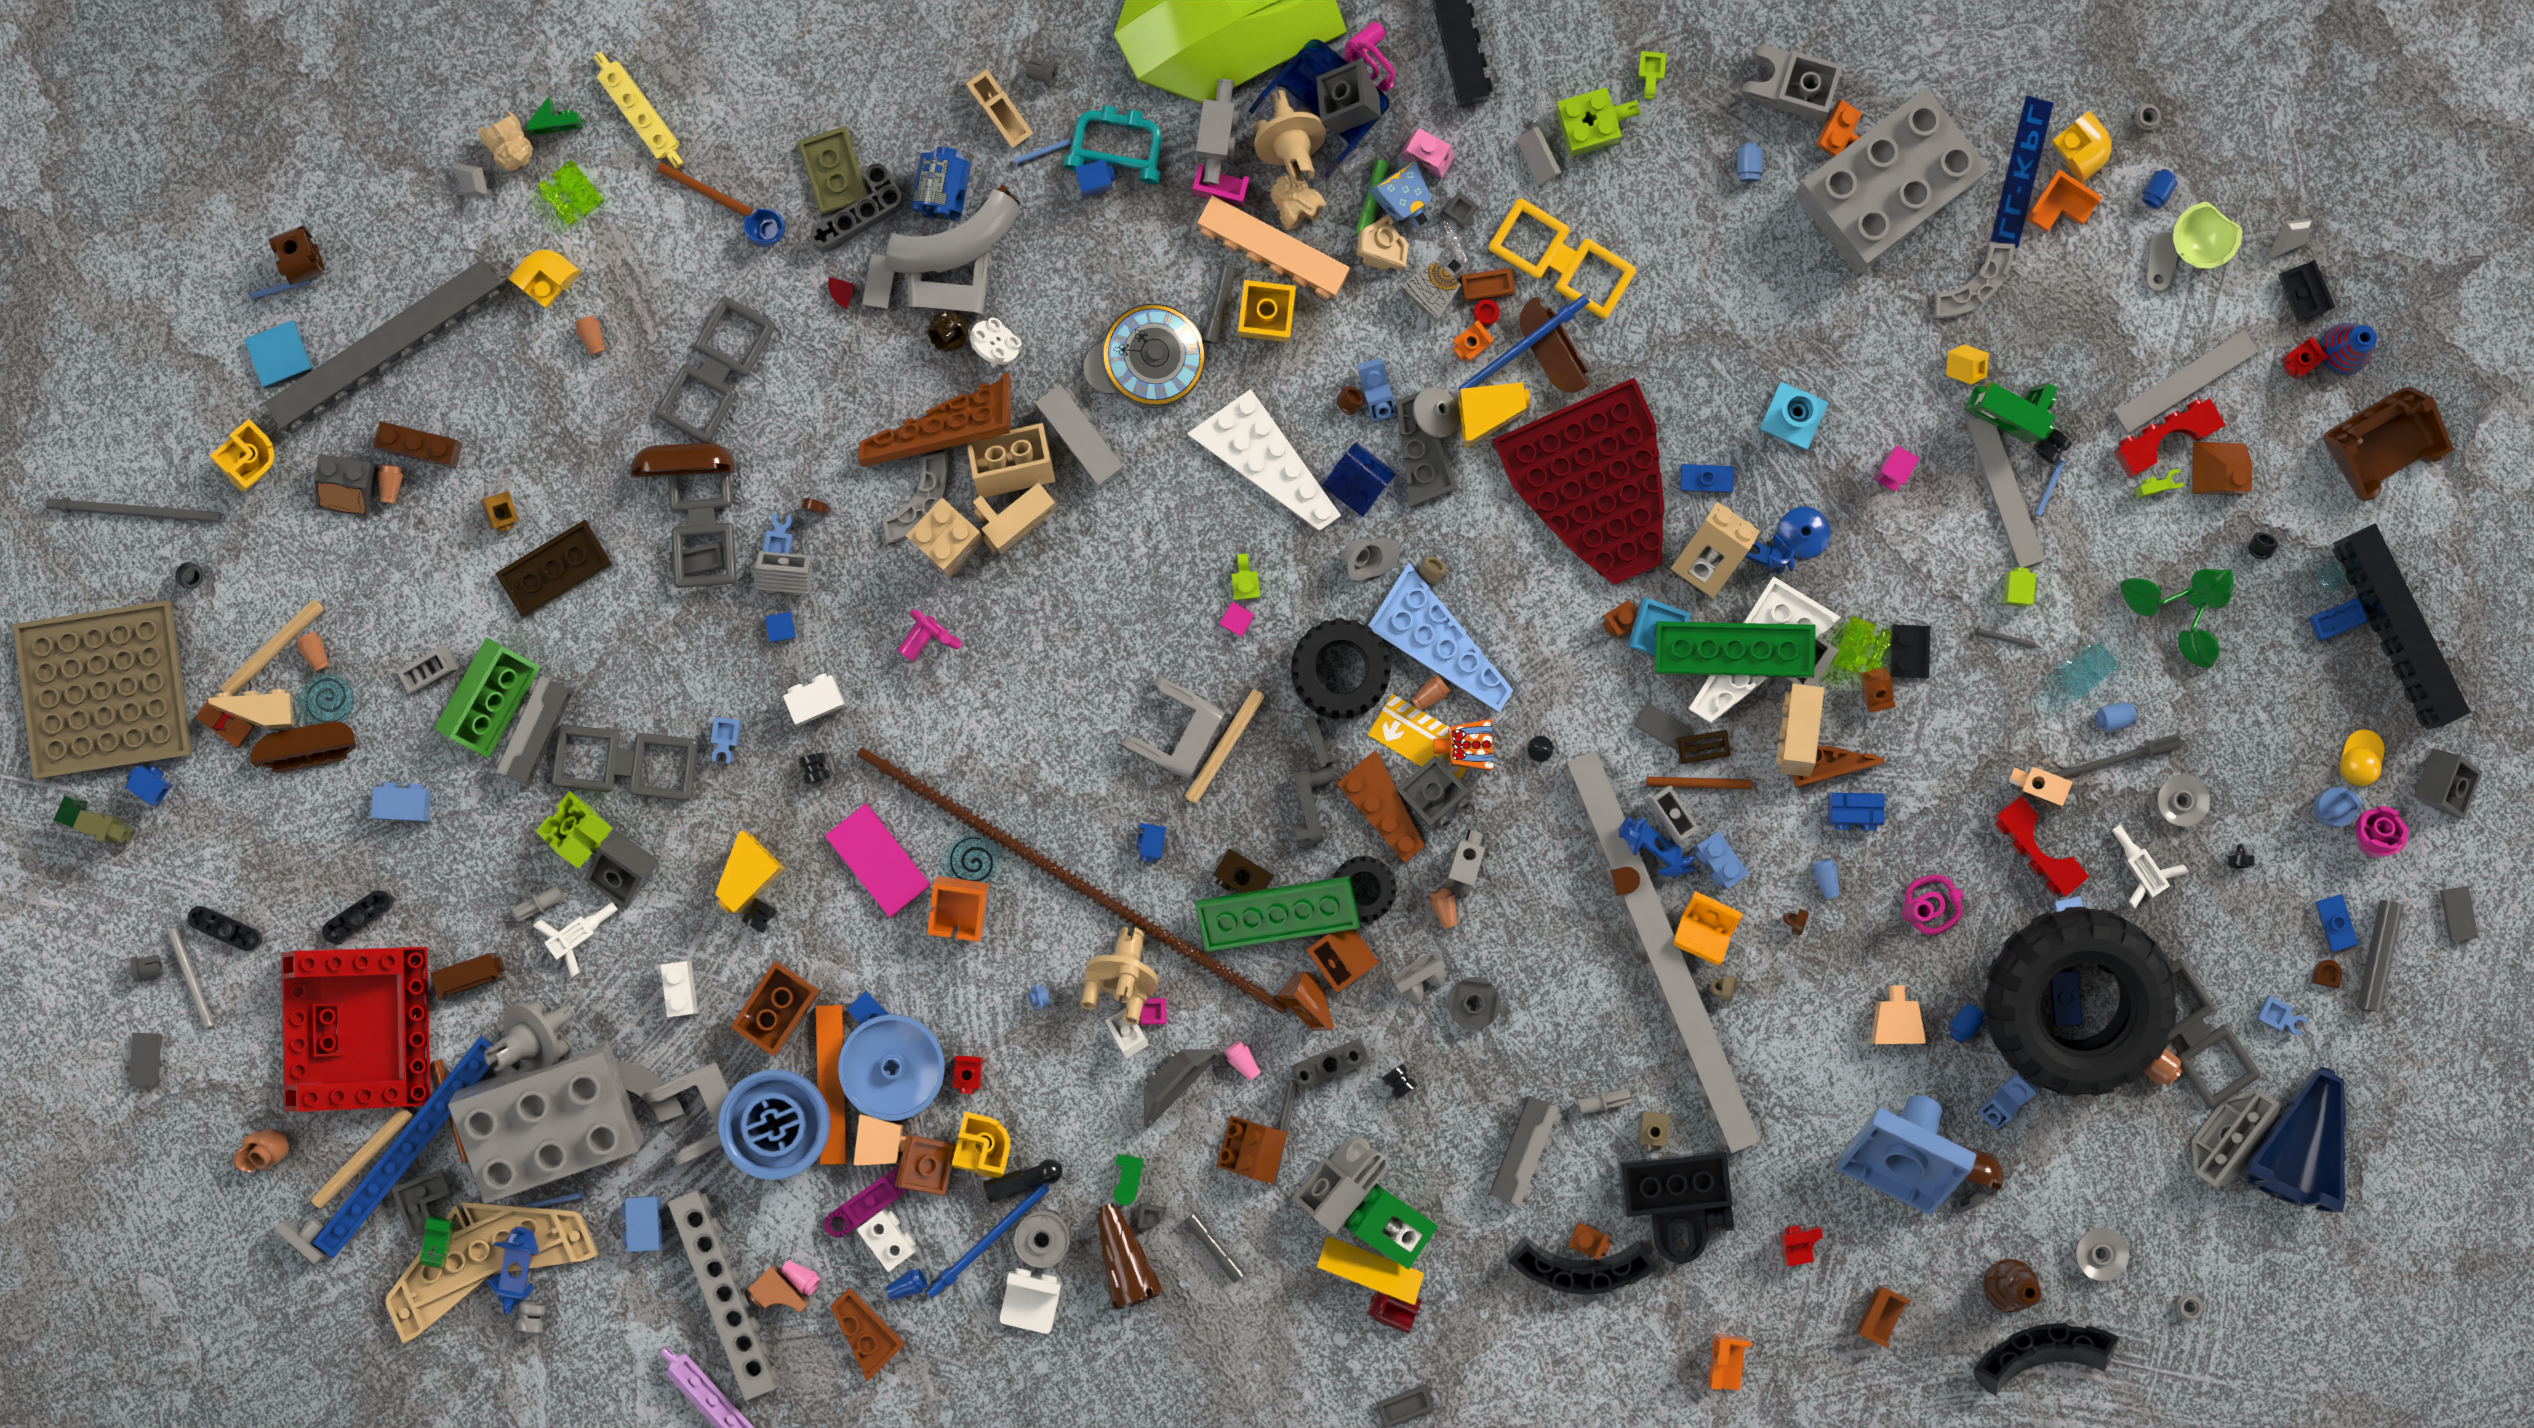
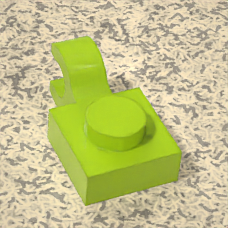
M1640 52L1638 79L1645 80L1643 99L1653 100L1656 92V81H1664L1667 53Z
M2180 469L2169 471L2162 480H2157L2156 476L2142 480V485L2135 488L2137 499L2183 487L2184 482L2176 484L2172 481V476L2180 473Z
M1248 553L1237 554L1239 573L1231 574L1234 600L1260 598L1258 572L1249 571Z

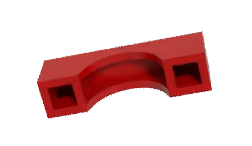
M2199 398L2186 405L2188 408L2186 412L2179 414L2177 410L2164 417V424L2157 427L2153 423L2142 429V436L2134 439L2133 435L2120 441V448L2115 450L2114 453L2128 478L2158 463L2157 449L2165 435L2182 433L2190 436L2197 442L2224 427L2225 423L2211 398L2204 402Z
M2022 795L2018 796L1993 816L1996 820L1994 825L2002 835L2005 836L2007 834L2012 839L2013 843L2011 845L2020 856L2024 854L2030 861L2028 864L2030 869L2037 876L2042 875L2047 881L2045 886L2049 892L2055 897L2057 895L2060 898L2066 897L2090 876L2073 856L2055 859L2045 855L2038 848L2034 839V825L2039 815Z

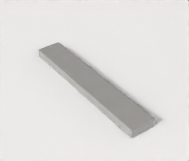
M2243 330L2113 412V415L2127 435L2253 356L2259 350L2246 330Z
M1980 418L1968 421L1966 423L1968 432L2017 566L2025 568L2044 561L2042 550L1997 427Z

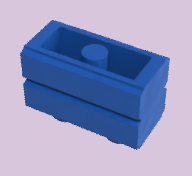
M1829 793L1828 825H1835V830H1851V825H1860L1862 831H1877V826L1884 825V793Z

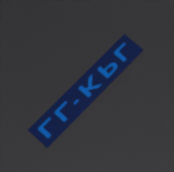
M2026 95L1991 237L1993 242L2015 244L2016 248L2019 246L2054 102Z

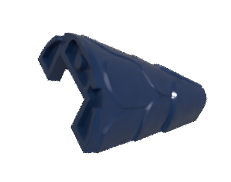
M2320 1067L2312 1071L2286 1104L2287 1109L2268 1131V1136L2247 1162L2243 1178L2247 1179L2249 1177L2248 1183L2251 1186L2285 1202L2301 1207L2317 1205L2316 1210L2341 1213L2346 1202L2344 1079L2336 1076L2335 1071Z

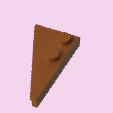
M1818 745L1816 763L1811 777L1791 776L1795 789L1884 765L1885 761L1883 757H1877L1874 754H1860L1849 752L1847 749Z

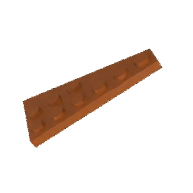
M1009 373L1000 375L1001 380L991 385H988L987 382L979 385V390L970 395L960 394L926 410L927 415L917 420H914L913 417L905 420V425L893 431L886 429L860 441L858 461L861 467L1009 434L1012 380Z

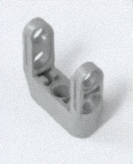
M913 232L912 236H924V233ZM991 249L975 259L973 286L923 281L924 272L908 274V308L926 312L942 313L950 311L960 315H983L988 288Z
M1158 675L1153 683L1154 686L1159 688L1164 695L1196 712L1172 756L1138 738H1131L1125 735L1121 745L1166 770L1190 779L1225 713L1203 698Z
M717 1062L692 1070L643 1093L647 1102L650 1103L652 1101H661L697 1085L716 1126L717 1132L682 1147L678 1153L672 1155L676 1166L722 1146L718 1127L719 1115L723 1102L730 1090Z

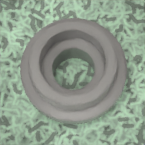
M2143 105L2135 113V122L2142 130H2153L2161 122V113L2154 105ZM2143 115H2150L2151 122H2146Z
M2184 1294L2178 1298L2176 1312L2182 1319L2192 1321L2202 1314L2203 1304L2196 1295ZM2187 1302H2191L2193 1305L2192 1310L2189 1312L2184 1308Z

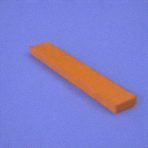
M843 1005L816 1006L818 1089L827 1103L831 1123L827 1144L820 1155V1165L847 1164L846 1097L838 1073L839 1057L844 1045Z

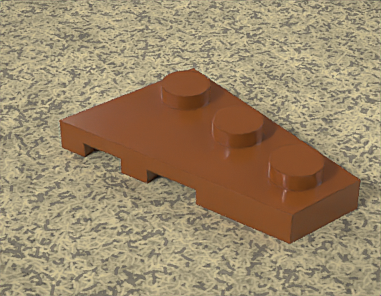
M851 1287L830 1306L868 1382L906 1343Z

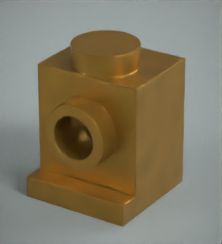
M509 491L480 500L491 530L497 528L498 533L513 529L512 523L519 521ZM496 509L503 511L502 518L495 516Z

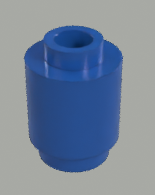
M2166 169L2154 171L2142 192L2144 195L2141 199L2142 202L2157 210L2162 205H2166L2178 184L2175 174Z
M1967 1003L1965 1007L1960 1008L1947 1027L1951 1031L1949 1036L1961 1044L1964 1041L1970 1042L1983 1024L1985 1013L1976 1006Z

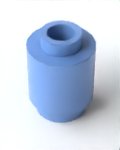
M1756 143L1742 144V148L1737 149V175L1740 176L1741 182H1758L1761 180L1760 175L1763 174V149L1758 148Z
M2120 702L2098 708V713L2095 714L2097 727L2099 729L2102 728L2105 733L2128 728L2137 721L2136 711L2132 703Z

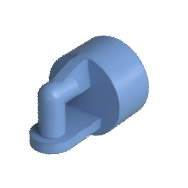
M2342 787L2329 788L2321 791L2315 797L2313 813L2315 818L2324 826H2345L2355 819L2358 809L2362 807V802L2352 790Z

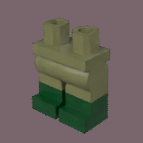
M63 797L54 817L55 821L88 835H95V839L100 842L130 844L135 829L124 825L126 819L86 809L88 801L81 798Z

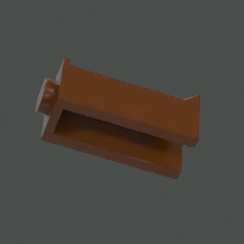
M488 953L430 972L438 1000L445 1001L448 995L504 978L502 972L505 971V966L500 956L497 957L496 953Z

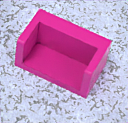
M1199 164L1192 188L1193 195L1206 199L1214 196L1229 205L1243 208L1249 187V177L1244 176V179L1220 174L1219 185L1203 183L1204 165Z
M1896 445L1886 455L1873 480L1892 491H1896L1900 484L1904 485L1920 458Z

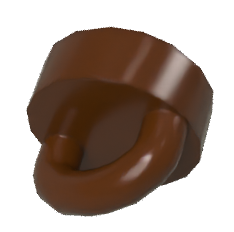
M1346 386L1337 396V405L1346 415H1354L1364 405V397L1356 388Z
M1799 908L1797 914L1785 913L1782 918L1787 925L1793 927L1791 933L1800 936L1803 933L1809 913Z

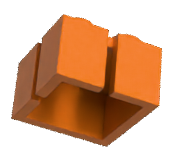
M937 876L933 883L930 905L932 908L929 913L927 935L951 938L955 926H957L959 929L956 933V939L979 942L984 931L989 883Z

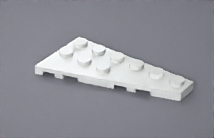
M1251 389L1187 433L1190 438L1200 443L1212 454L1226 462L1231 468L1270 494L1275 500L1285 505L1319 532L1341 517L1338 510Z
M1773 576L1744 623L1816 625V640L1841 620V617ZM1709 676L1689 707V710L1712 724L1769 677Z

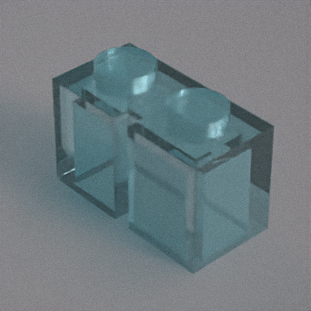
M2089 642L2078 651L2080 656L2072 661L2069 658L2058 667L2061 672L2055 677L2074 701L2082 698L2097 686L2100 680L2103 681L2120 667L2119 663L2101 642L2094 645Z

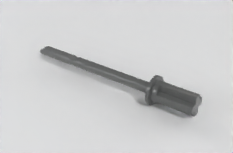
M2178 734L2153 741L2147 739L2144 740L2145 747L2052 774L2065 778L2146 754L2152 760L2156 755L2180 749L2182 742Z

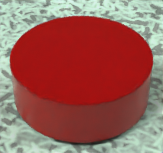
M1489 299L1479 301L1473 312L1475 321L1478 320L1482 326L1486 327L1495 324L1500 315L1498 305Z

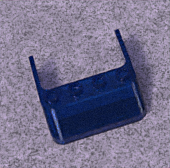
M1312 39L1259 95L1248 112L1253 114L1276 88L1283 87L1320 118L1316 77L1349 63L1323 41ZM1376 87L1379 93L1382 117L1389 108V99ZM1381 117L1339 134L1348 142V147L1324 175L1327 179L1358 146Z

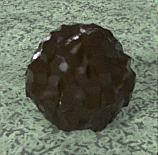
M944 311L936 314L930 321L927 334L932 345L935 344L934 346L937 350L947 353L963 347L967 341L969 327L968 323L965 322L964 316L955 312Z

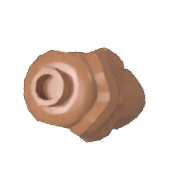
M265 1129L261 1132L255 1131L251 1135H247L242 1141L243 1147L238 1149L233 1157V1166L238 1170L252 1173L255 1169L261 1171L268 1170L270 1166L278 1164L289 1152L286 1136L274 1129Z

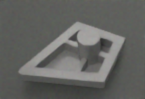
M458 161L451 163L467 198L488 193L486 187L488 179L484 176L482 167Z
M2307 218L2285 221L2268 256L2275 258L2307 244L2311 220Z

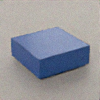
M792 612L765 616L770 643L796 638Z

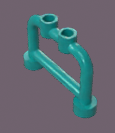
M1103 105L1101 111L1090 110L1083 113L1077 119L1070 155H1064L1062 167L1075 171V167L1084 165V160L1096 162L1105 159L1106 164L1140 169L1139 180L1141 182L1159 184L1161 172L1156 169L1162 141L1161 130L1153 121L1143 119V113L1140 111L1128 110L1126 116L1117 114L1116 107ZM1089 121H1099L1106 125L1117 124L1135 130H1148L1152 135L1148 160L1081 149L1086 124Z

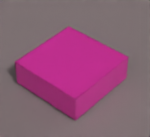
M1232 602L1219 625L1242 638L1255 614Z
M1147 998L1146 1003L1142 1006L1140 1025L1167 1024L1166 998Z

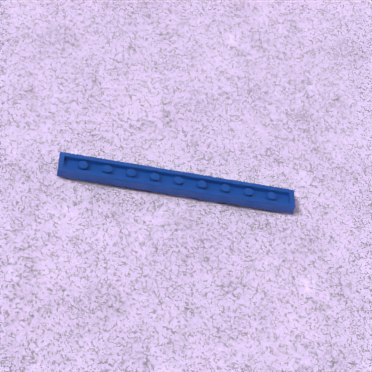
M480 1035L314 1239L313 1244L333 1259L449 1118L451 1112L448 1104L455 1091L476 1084L490 1066L485 1061L484 1052L487 1048L494 1045L492 1042Z

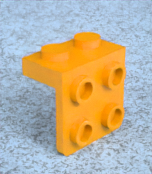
M1695 891L1682 913L1673 944L1707 962L1721 965L1730 937L1739 924L1743 913Z

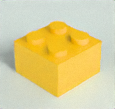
M1244 280L1238 337L1290 343L1296 286Z

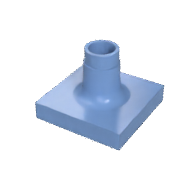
M1914 1095L1907 1099L1900 1116L1879 1107L1842 1151L1836 1170L1922 1212L1932 1215L1972 1171L1977 1154L1937 1135L1942 1107L1929 1097Z

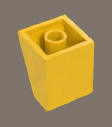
M1523 382L1460 389L1458 403L1463 448L1473 446L1523 416L1525 410L1528 409V405H1530L1529 389H1524Z
M741 830L738 833L715 893L720 898L717 903L727 913L741 914L755 898L786 870L747 831Z

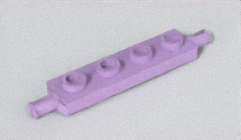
M668 1346L659 1352L670 1364L665 1374L715 1428H754L686 1354L677 1357Z

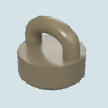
M1433 556L1425 557L1418 569L1420 577L1432 585L1438 584L1447 571L1445 564Z
M1725 975L1724 979L1712 981L1710 984L1712 994L1720 996L1721 1001H1732L1735 978ZM1718 985L1723 986L1722 990H1718L1716 987Z

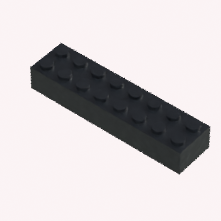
M2377 524L2367 526L2333 542L2335 547L2333 549L2334 555L2339 562L2343 563L2346 569V579L2350 585H2354L2358 593L2357 598L2359 597L2363 609H2366L2370 617L2368 620L2370 627L2375 633H2378L2382 641L2380 646L2384 654L2389 656L2393 663L2392 670L2395 676L2402 680L2406 688L2404 689V694L2407 700L2414 704L2419 724L2423 727L2425 726L2426 730L2445 726L2470 714L2471 711Z

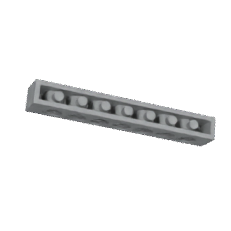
M699 1189L667 1202L744 1400L747 1401L774 1390L778 1387L777 1381H780L775 1366H770L767 1359L770 1356L766 1342H761L757 1332L760 1331L759 1323L755 1316L751 1317L747 1308L751 1306L749 1298L745 1291L741 1292L738 1285L741 1278L737 1268L731 1267L728 1258L731 1257V1252L727 1243H722L718 1234L721 1232V1227L716 1217L712 1218L709 1211L712 1204L706 1192L702 1193V1190ZM693 1212L701 1214L703 1221L700 1226H694L691 1223L690 1216ZM704 1236L712 1241L710 1251H705L700 1247V1239ZM713 1261L720 1263L722 1266V1272L719 1276L713 1275L709 1270V1266ZM722 1286L730 1288L732 1292L730 1300H723L719 1296V1290ZM731 1311H736L741 1315V1323L739 1325H733L729 1321ZM740 1336H746L751 1340L749 1350L740 1348L738 1344ZM750 1361H756L760 1364L761 1372L758 1375L749 1372L748 1364Z

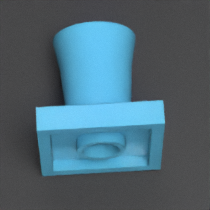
M1780 382L1759 430L1807 451L1828 402L1808 392ZM1793 409L1800 413L1799 417L1793 414Z

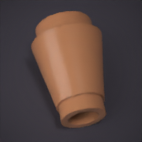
M594 315L574 322L576 326L575 332L591 355L606 350L599 320H595Z
M381 464V468L378 470L380 501L396 503L404 476L401 466Z
M315 631L296 640L298 644L296 648L310 666L313 667L315 672L329 665L321 636H317Z
M1438 674L1434 678L1431 676L1411 700L1421 711L1446 698V694L1451 690Z
M1449 887L1431 892V899L1429 901L1442 927L1449 928L1457 925L1455 893H1452Z

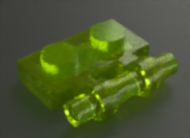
M572 159L552 174V177L557 182L556 185L550 187L546 180L537 185L542 192L541 196L543 199L551 203L557 211L556 215L561 221L564 220L569 227L577 222L576 218L572 215L575 211L579 210L586 217L605 202ZM562 192H565L571 199V202L567 205L558 197Z
M1851 615L1838 646L1839 651L1831 665L1854 674L1858 673L1860 665L1867 668L1866 672L1876 668L1881 669L1882 664L1880 662L1885 650H1888L1891 642H1889L1892 632L1882 628L1879 637L1872 635L1876 627L1875 624ZM1869 643L1875 646L1871 659L1864 657Z

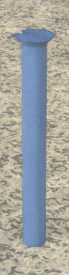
M1071 139L1063 140L1017 158L1014 157L1015 163L1018 166V164L1069 146L1072 144Z
M310 279L291 286L289 283H284L255 292L249 291L250 297L253 301L254 298L309 284Z
M2061 459L2058 461L2035 515L2042 516L2061 470L2067 462Z
M581 1190L577 1193L528 1203L522 1206L540 1208L576 1199L584 1200V1194Z

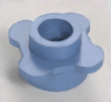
M1037 984L1031 985V991L1028 992L1030 1004L1032 1007L1035 1006L1037 1011L1043 1010L1044 1006L1049 1005L1046 987L1044 985L1038 986Z

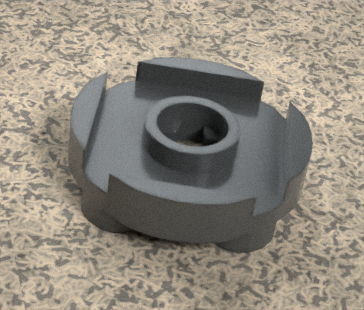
M1469 977L1459 981L1451 989L1448 997V1010L1452 1019L1461 1027L1470 1030H1479L1490 1025L1497 1018L1501 1008V999L1496 988L1486 979L1479 977ZM1474 995L1478 996L1477 1000L1482 1002L1481 1007H1476L1475 1011H1471V1006L1467 1005V1000H1472Z

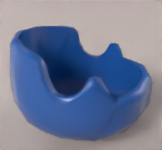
M758 208L754 214L744 218L743 230L751 242L756 246L765 248L775 245L783 238L785 223L781 215L773 209Z

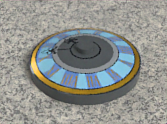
M1162 304L1138 305L1122 313L1109 327L1101 349L1103 371L1111 387L1122 398L1141 407L1162 408L1181 401L1196 387L1205 367V346L1198 328L1185 314L1173 307Z

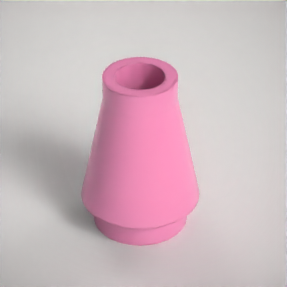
M1238 1041L1224 1052L1227 1057L1226 1061L1244 1075L1248 1081L1260 1074L1261 1071L1257 1067L1247 1044Z
M788 1260L780 1271L801 1295L805 1293L807 1296H810L821 1282L817 1272L798 1265L791 1260Z

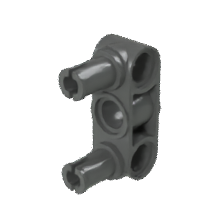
M1358 1038L1293 1064L1290 1067L1299 1089L1303 1090L1364 1066L1371 1061L1362 1038ZM1334 1057L1337 1060L1338 1067L1335 1071H1327L1324 1068L1323 1062L1325 1058Z

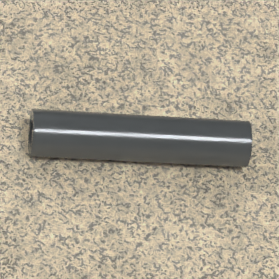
M2386 900L2379 901L2357 1004L2359 1009L2381 1013L2403 912V904Z

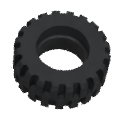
M1336 618L1335 620L1320 622L1319 625L1313 626L1301 637L1294 650L1291 663V678L1295 692L1307 708L1312 709L1322 717H1329L1333 720H1348L1363 715L1377 705L1388 687L1391 673L1388 649L1384 646L1381 637L1372 631V628L1358 623L1359 621ZM1335 645L1350 646L1362 656L1366 668L1365 677L1355 690L1344 694L1333 693L1324 688L1319 682L1316 674V664L1320 655L1329 647Z

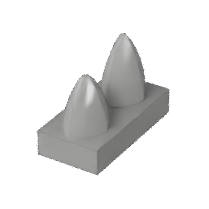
M1435 950L1390 977L1398 991L1408 1000L1422 1004L1424 994L1422 981L1425 980L1433 986L1442 987L1446 966Z

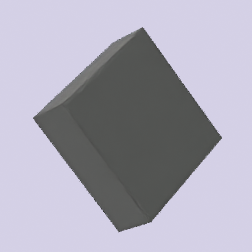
M1458 191L1443 211V214L1464 229L1479 209V206Z

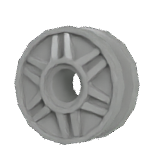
M1044 1210L1032 1212L1024 1217L1016 1228L1014 1236L1015 1250L1021 1260L1029 1266L1037 1268L1051 1267L1061 1261L1068 1250L1070 1241L1069 1229L1063 1219L1053 1212ZM1040 1232L1046 1233L1049 1237V1243L1046 1246L1036 1244V1234Z

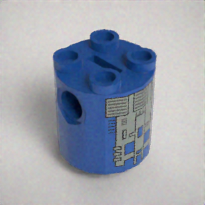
M938 146L937 149L931 152L921 153L911 200V210L921 212V215L927 218L936 219L937 214L944 215L947 220L960 221L971 163L956 149Z

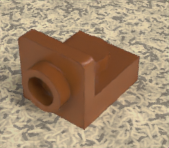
M1628 599L1612 611L1606 613L1602 617L1604 619L1602 625L1608 635L1612 636L1614 634L1617 639L1631 630L1635 622L1637 610Z
M1577 1222L1567 1246L1599 1261L1601 1256H1606L1611 1242L1608 1241L1609 1236Z

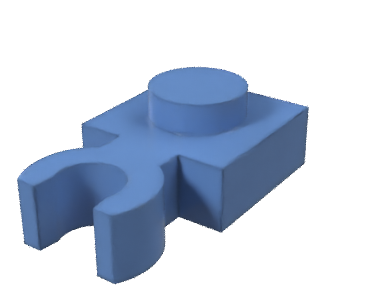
M774 513L772 524L775 529L774 531L766 530L763 552L791 554L793 535L786 532L792 526L793 519L788 515L786 523L780 525L778 524L779 515Z
M714 716L711 743L718 744V747L712 753L713 762L718 761L720 753H725L727 755L726 763H732L733 754L730 751V746L738 747L741 720Z
M2267 995L2256 1017L2257 1020L2278 1031H2282L2284 1026H2286L2287 1030L2293 1035H2301L2302 1033L2295 1029L2294 1024L2296 1021L2299 1020L2302 1023H2307L2308 1021L2304 1016L2290 1015L2293 1007L2270 995Z

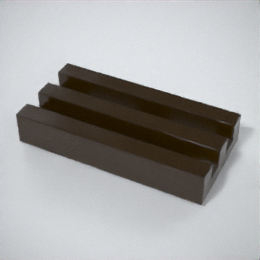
M1727 730L1675 738V743L1678 746L1676 750L1679 754L1678 764L1731 756ZM1722 736L1721 741L1684 747L1685 742ZM1721 746L1724 748V751L1690 757L1685 755L1686 752Z

